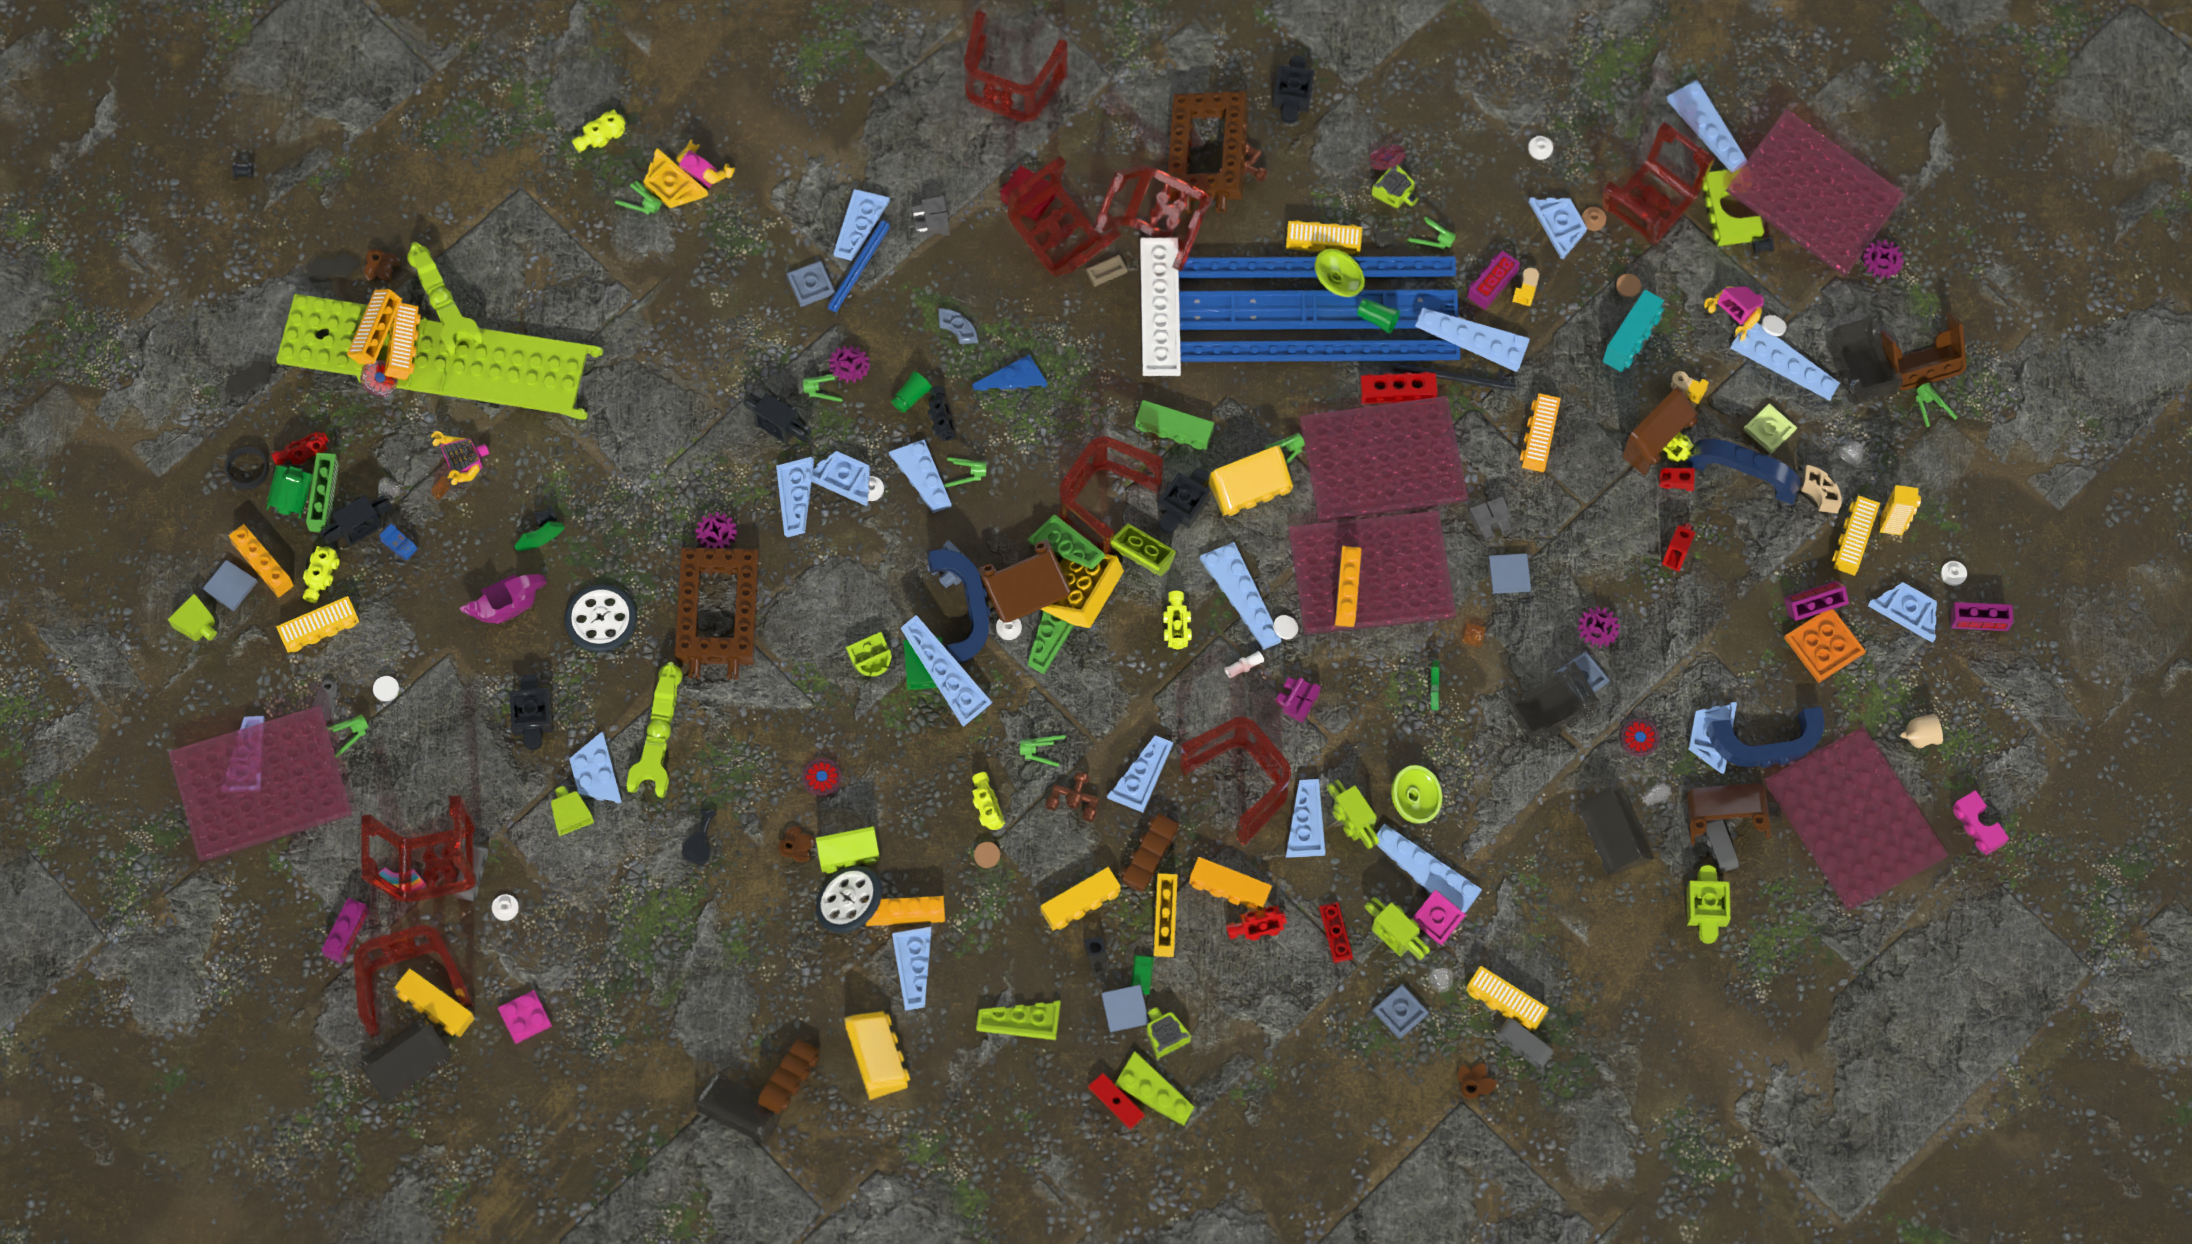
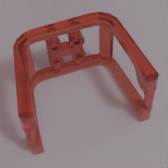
M977 11L964 58V66L967 72L965 85L967 99L978 107L1022 122L1033 121L1039 117L1067 77L1068 43L1059 39L1052 54L1033 83L1021 85L978 69L987 46V35L983 34L987 21L986 13ZM1056 66L1049 86L1036 104V92ZM975 79L985 82L982 91L984 94L983 98L974 93ZM1013 93L1024 95V112L1011 108L1014 103L1012 99Z
M1663 122L1658 129L1647 160L1622 189L1611 181L1603 189L1602 209L1608 213H1613L1644 236L1648 243L1655 245L1695 201L1715 158L1668 123ZM1677 139L1694 152L1693 160L1700 170L1693 187L1656 161L1664 141L1673 143ZM1648 172H1651L1685 197V200L1676 208L1670 203V199L1667 196H1662L1655 191L1652 185H1645L1641 180ZM1637 187L1643 192L1642 196L1646 202L1644 203L1642 198H1635L1629 193ZM1622 203L1648 222L1647 230L1616 207ZM1656 204L1659 210L1665 211L1667 209L1672 213L1667 220L1659 216L1658 210L1655 209Z
M1062 156L1057 157L1012 190L1007 210L1008 217L1014 228L1043 266L1055 277L1072 273L1121 237V233L1116 227L1102 235L1097 233L1061 185V178L1067 162ZM1049 173L1051 185L1019 207L1020 201L1031 192V186ZM1056 193L1064 206L1059 210H1053L1049 217L1038 221L1036 226L1028 231L1020 219ZM1069 211L1075 221L1064 225L1060 229L1058 222ZM1081 226L1089 238L1056 263H1053L1045 251L1049 248H1055L1059 241L1070 237L1074 230ZM1049 228V232L1053 235H1050L1047 241L1040 246L1034 239V236L1044 233ZM1094 244H1097L1095 247H1093V248L1090 249L1088 252H1086L1084 255H1082V253H1084L1086 250H1088V249H1089L1090 247H1092Z
M1137 166L1115 171L1093 229L1102 233L1115 227L1128 225L1155 238H1176L1172 236L1174 228L1181 222L1180 215L1182 210L1187 207V196L1195 197L1201 202L1194 211L1185 241L1178 239L1179 251L1172 265V268L1182 271L1192 253V245L1213 199L1207 193L1149 166ZM1140 177L1126 214L1111 217V214L1107 213L1115 192H1120L1127 180ZM1153 177L1165 183L1163 190L1157 195L1158 201L1155 208L1150 212L1151 220L1147 224L1137 219L1136 215L1150 180ZM1171 187L1181 191L1179 199L1173 205L1166 203L1171 199ZM1164 214L1170 215L1166 221L1168 226L1165 232L1156 228L1158 220Z
M1100 436L1093 439L1087 445L1062 480L1059 488L1061 499L1059 518L1104 554L1113 555L1111 542L1114 539V530L1092 516L1075 500L1092 476L1101 469H1106L1158 493L1162 486L1163 458L1114 438ZM1108 447L1143 462L1150 471L1155 473V477H1150L1107 460ZM1093 454V463L1090 465L1088 460ZM1070 509L1103 538V543L1095 541L1067 517L1068 510Z
M1235 717L1183 743L1180 771L1185 776L1204 763L1234 747L1244 748L1253 757L1275 785L1239 819L1242 829L1237 833V840L1242 845H1247L1286 803L1288 797L1287 785L1291 778V767L1285 757L1255 722L1245 717ZM1235 729L1233 738L1191 758L1208 742ZM1249 731L1257 739L1254 744L1248 740ZM1280 768L1283 771V777L1277 773V770ZM1280 794V796L1274 801V803L1257 820H1255L1265 810V808Z
M459 795L449 797V815L454 819V830L417 838H403L384 826L371 814L363 815L361 817V878L394 899L403 902L422 901L464 892L475 887L476 875L473 870L475 821L462 797ZM377 834L399 848V888L379 875L376 861L369 857V835L373 837ZM463 838H466V857L462 851ZM444 843V848L441 851L442 859L438 858L434 853L435 844ZM426 847V852L423 854V860L425 861L423 878L426 880V889L412 891V849ZM454 863L462 872L465 880L453 883V879L457 876ZM436 871H441L445 877V885L434 887V884L439 880V875Z
M418 925L368 940L356 949L353 960L358 1016L370 1037L380 1035L374 1003L373 973L381 967L423 954L434 952L442 957L461 1005L464 1008L472 1007L473 1001L467 991V987L439 932L432 926ZM426 935L430 943L416 946L413 937ZM381 947L384 956L372 961L367 952Z

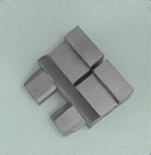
M943 196L922 200V205L912 207L914 219L924 217V221L915 223L917 234H927L928 238L935 234H942V236L950 235Z
M1503 497L1489 501L1487 505L1484 503L1469 510L1468 517L1470 521L1474 523L1477 534H1481L1485 541L1495 538L1494 529L1499 528L1502 535L1508 534L1512 530L1510 523L1511 515Z

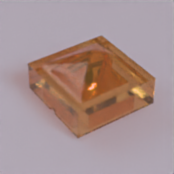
M444 476L431 489L433 498L438 501L450 489L449 481Z
M1467 623L1463 643L1481 647L1486 627Z

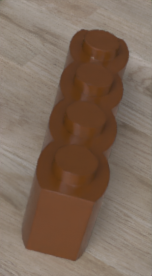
M1159 813L1156 818H1151L1148 824L1150 828L1148 833H1143L1140 838V848L1138 851L1134 850L1130 857L1132 863L1129 867L1125 866L1121 877H1123L1122 884L1142 894L1147 889L1179 829V823Z
M797 1039L774 1072L770 1081L762 1090L758 1104L777 1114H780L782 1110L786 1111L791 1103L790 1098L798 1094L801 1088L800 1083L808 1079L811 1072L809 1070L811 1067L815 1068L820 1059L818 1056L819 1049Z

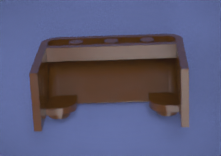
M1947 312L1948 329L1937 334L1935 347L1902 356V351L1897 346L1896 341L1885 331H1881L1883 358L1894 384L1900 390H1909L1925 383H1933L1954 377L1965 371L1966 355L1963 323L1951 312Z
M1676 387L1635 428L1628 438L1622 458L1644 476L1648 474L1652 464L1655 466L1661 460L1660 454L1670 441L1684 427L1692 429L1698 421V413L1681 389Z

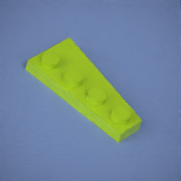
M1053 1001L1050 1004L1035 1003L1032 1006L1016 1005L1014 1008L979 1009L977 1031L1056 1040L1060 1001Z
M1134 1051L1115 1086L1184 1126L1193 1112L1194 1106Z

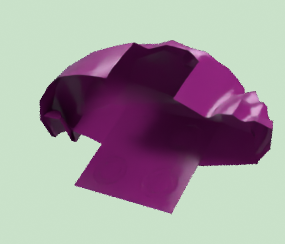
M514 574L482 589L483 596L479 600L468 603L461 607L460 610L482 622L496 624L505 622L532 607L535 601L536 590L547 584L546 578L540 574L523 575L520 577H516Z

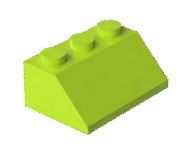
M1129 523L1110 541L1114 550L1160 577L1170 568L1176 553L1172 548Z
M874 827L816 838L822 872L833 873L837 869L861 864L869 866L880 861Z

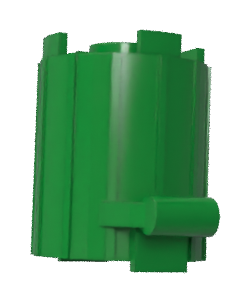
M277 465L266 503V510L269 509V506L277 508L276 511L280 514L291 515L292 512L299 513L298 518L301 519L313 474L302 472L301 469L290 466L287 468Z

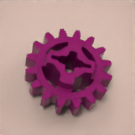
M1877 240L1875 245L1870 243L1869 248H1866L1862 258L1864 260L1863 266L1868 267V273L1873 272V277L1879 275L1880 279L1883 276L1890 279L1891 274L1896 276L1897 272L1901 270L1904 259H1902L1903 252L1898 253L1900 247L1894 248V242H1891L1889 245L1887 240H1884L1883 243Z
M844 345L843 350L836 348V353H831L829 371L833 372V376H839L838 381L845 379L846 383L849 380L856 383V378L862 380L863 375L867 376L870 366L869 357H865V351L860 353L859 347L855 350L853 345H851L847 349Z
M716 512L715 516L708 513L709 518L703 516V523L698 522V529H695L696 535H698L696 539L697 542H700V547L706 546V548L715 549L727 547L730 549V542L735 543V536H737L736 524L732 523V518L726 519L725 513L719 516L718 512ZM714 528L718 532L719 537H717V534H715Z
M1596 607L1595 611L1589 608L1588 614L1586 612L1582 614V618L1578 622L1580 625H1578L1577 631H1582L1579 637H1585V644L1591 642V647L1597 644L1598 648H1601L1602 644L1608 647L1609 641L1615 642V637H1618L1619 634L1617 630H1619L1620 624H1616L1618 621L1617 617L1612 618L1613 612L1608 614L1606 613L1607 608L1600 611V608ZM1590 620V625L1586 628V623ZM1611 627V632L1607 635V630Z

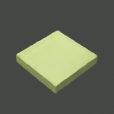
M1769 403L1743 430L1772 454L1796 431L1797 427Z

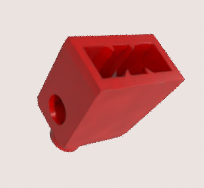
M1684 523L1682 526H1677L1662 565L1680 572L1695 536L1694 528L1691 524Z

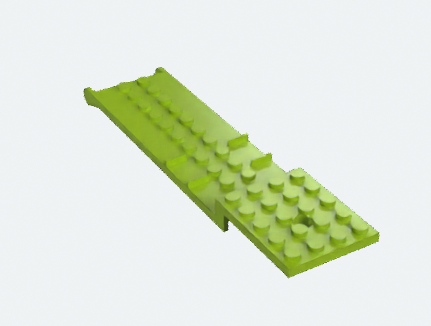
M294 294L276 359L277 363L357 376L359 382L369 384L370 382H366L365 377L367 375L364 372L365 369L369 370V366L372 365L374 367V364H359L347 355L368 305ZM424 318V320L420 319L419 325H416V330L419 333L417 341H414V346L417 349L415 357H412V363H415L413 374H409L407 380L392 379L396 381L394 385H391L393 388L555 412L585 420L588 416L583 408L574 409L587 353L597 358L603 355V349L592 345L478 328L483 343L474 345L470 339H460L455 345L457 354L449 356L443 347L440 336L441 330L444 327L442 322L428 321ZM326 329L329 331V335L323 339L316 338V333L319 330ZM390 329L375 361L379 365L381 363L386 365Z

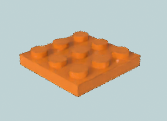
M1834 609L1818 614L1784 637L1818 683L1858 659L1866 652Z

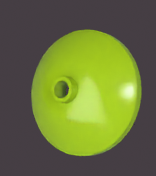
M1326 249L1318 254L1314 263L1315 272L1319 281L1326 289L1343 297H1353L1360 293L1364 287V275L1360 266L1352 257L1336 249Z
M1412 765L1403 768L1395 776L1391 792L1394 806L1399 814L1407 821L1416 824L1426 823L1435 818L1442 805V790L1435 775L1425 767Z

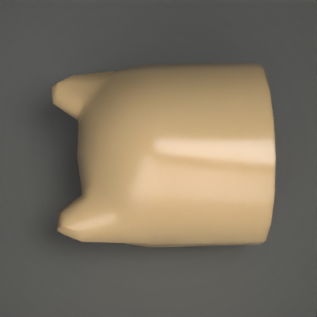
M1935 713L1912 719L1906 731L1900 735L1902 738L1908 739L1916 748H1923L1929 744L1939 745L1943 743L1942 728Z

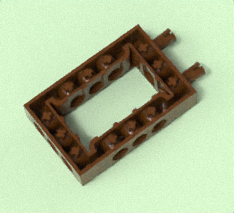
M1246 91L1174 94L1166 192L1170 202L1180 201L1179 212L1181 214H1185V210H1187V214L1191 213V201L1216 200L1215 211L1221 213V209H1223V213L1227 212V200L1243 199L1249 99ZM1223 117H1226L1222 173L1190 174L1189 164L1192 161L1190 150L1191 146H1193L1191 137L1192 130H1194L1192 119H1223Z
M681 548L675 657L677 663H689L688 678L694 679V675L695 679L700 678V664H728L726 678L732 680L733 673L734 680L739 679V665H754L760 559L758 549ZM699 573H709V575H713V573L738 574L734 638L698 637L696 624L699 621L698 603H700L699 585H701Z

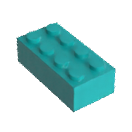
M1646 289L1643 291L1608 344L1603 359L1604 363L1621 373L1625 368L1629 369L1634 361L1633 357L1635 354H1639L1644 340L1649 339L1653 331L1652 328L1654 325L1657 326L1662 318L1661 315L1665 309L1662 307L1663 299Z

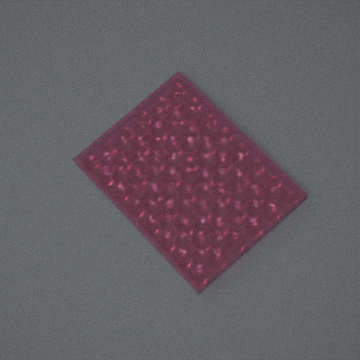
M1787 109L1725 190L1844 277L1847 276L1906 195Z
M1447 396L1299 417L1319 522L1468 501Z
M1439 511L1292 526L1288 528L1304 635L1456 619ZM1342 546L1361 548L1354 627L1335 625Z
M321 706L168 752L200 862L353 815Z
M1864 727L1768 777L1764 781L1848 912L1948 857L1947 852Z

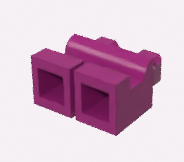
M1288 677L1284 688L1291 691V694L1288 696L1280 692L1275 703L1283 708V713L1303 723L1320 694L1321 686L1309 684L1301 677L1299 680Z

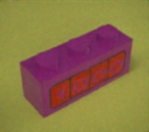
M1501 251L1499 255H1494L1490 261V266L1483 268L1479 274V279L1472 281L1469 285L1468 298L1486 310L1518 272L1520 262L1504 251Z
M1838 581L1784 597L1787 615L1795 621L1849 604L1846 587Z
M1955 602L1950 610L1951 628L2008 631L2013 624V606L2006 604Z
M351 898L347 899L322 948L325 957L341 964L344 963L369 914L365 904Z

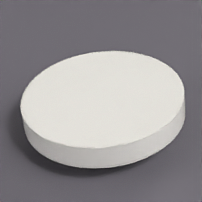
M1535 137L1529 143V153L1536 159H1546L1552 154L1553 144L1546 137Z
M1773 315L1764 317L1762 327L1768 334L1773 336L1784 334L1786 324L1781 318Z
M870 476L868 501H875L883 495L884 485L879 478Z
M1950 561L1943 566L1941 577L1948 585L1958 586L1965 581L1967 570L1961 563Z
M1281 615L1275 619L1273 629L1280 638L1292 639L1298 632V625L1290 616Z
M999 619L996 624L998 635L1005 640L1017 638L1022 630L1019 619L1012 622H1002Z
M383 676L375 681L373 692L377 699L391 701L398 695L399 685L393 677Z
M501 895L492 904L494 916L502 921L513 919L519 910L517 900L511 895Z

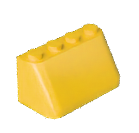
M1274 446L1220 467L1211 472L1209 478V486L1223 516L1227 514L1229 516L1235 515L1240 509L1245 507L1246 509L1253 508L1257 505L1256 503L1261 501L1268 502L1278 494H1281V496L1286 495L1293 488L1280 446Z
M883 1011L845 1017V1026L869 1100L908 1088L909 1074L907 1069L903 1070L901 1063L904 1060L901 1051H897L895 1044H898L895 1032L891 1033L889 1026L892 1025L889 1014L885 1015Z

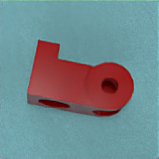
M1695 468L1661 469L1659 473V486L1665 489L1675 488L1694 491Z

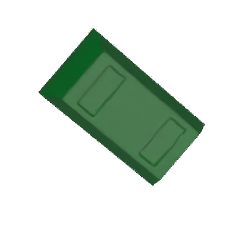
M1134 954L1131 987L1141 985L1142 994L1150 995L1154 957Z

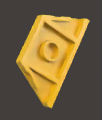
M658 148L655 150L654 159L650 163L649 172L643 183L669 208H673L708 195L707 190Z

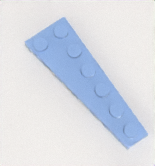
M1422 308L1415 327L1516 372L1520 367L1530 340L1527 337Z
M1233 542L1201 555L1200 561L1212 578L1214 577L1222 592L1226 594L1231 605L1236 608L1241 619L1247 624L1263 650L1281 643V638L1274 632L1273 621L1235 543Z
M917 615L901 627L902 632L963 727L991 705L990 699Z

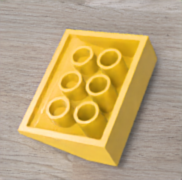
M1105 554L1106 557L1093 569L1063 558L1059 564L1070 586L1071 593L1067 598L1046 606L1041 610L1072 625L1090 628L1124 572L1118 557Z

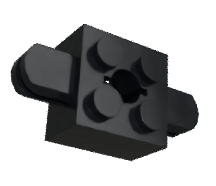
M1299 55L1293 56L1290 59L1289 66L1279 65L1273 107L1281 108V120L1286 124L1295 123L1298 119L1299 111L1309 113L1315 70L1306 69V59Z
M749 393L748 399L743 401L744 406L754 413L755 426L785 444L789 442L792 436L805 442L807 436L812 432L808 426L798 421L797 410L790 404L785 405L775 395L770 396L765 393L761 399L755 394Z
M1196 469L1189 478L1180 472L1177 473L1158 500V510L1164 513L1159 520V528L1163 533H1173L1179 524L1189 529L1210 501L1211 491L1205 488L1209 483L1207 471Z
M382 495L371 502L368 501L366 496L358 497L351 504L338 508L332 514L334 523L322 529L320 536L326 544H331L343 537L350 547L382 528L378 517L391 510L392 504L388 501L386 495Z
M528 674L521 678L520 690L509 691L511 729L514 736L523 735V743L528 750L535 751L542 746V733L553 732L551 695L548 688H539V681L536 676Z

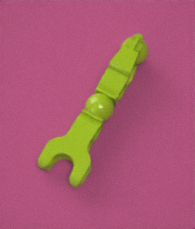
M413 242L407 259L410 265L417 269L421 285L429 297V302L437 311L444 326L440 336L449 356L457 354L456 342L463 338L470 339L474 345L483 343L476 322L470 318H464L460 314L453 301L451 292L446 288L434 261L431 259L430 251L417 242Z
M668 662L658 673L659 682L655 690L651 722L647 727V737L642 758L639 763L634 764L630 768L628 774L627 790L631 793H636L640 783L648 779L655 781V792L658 797L664 798L667 793L669 778L663 768L667 746L666 740L671 734L670 725L677 704V685L680 684L683 678L681 669L672 662Z

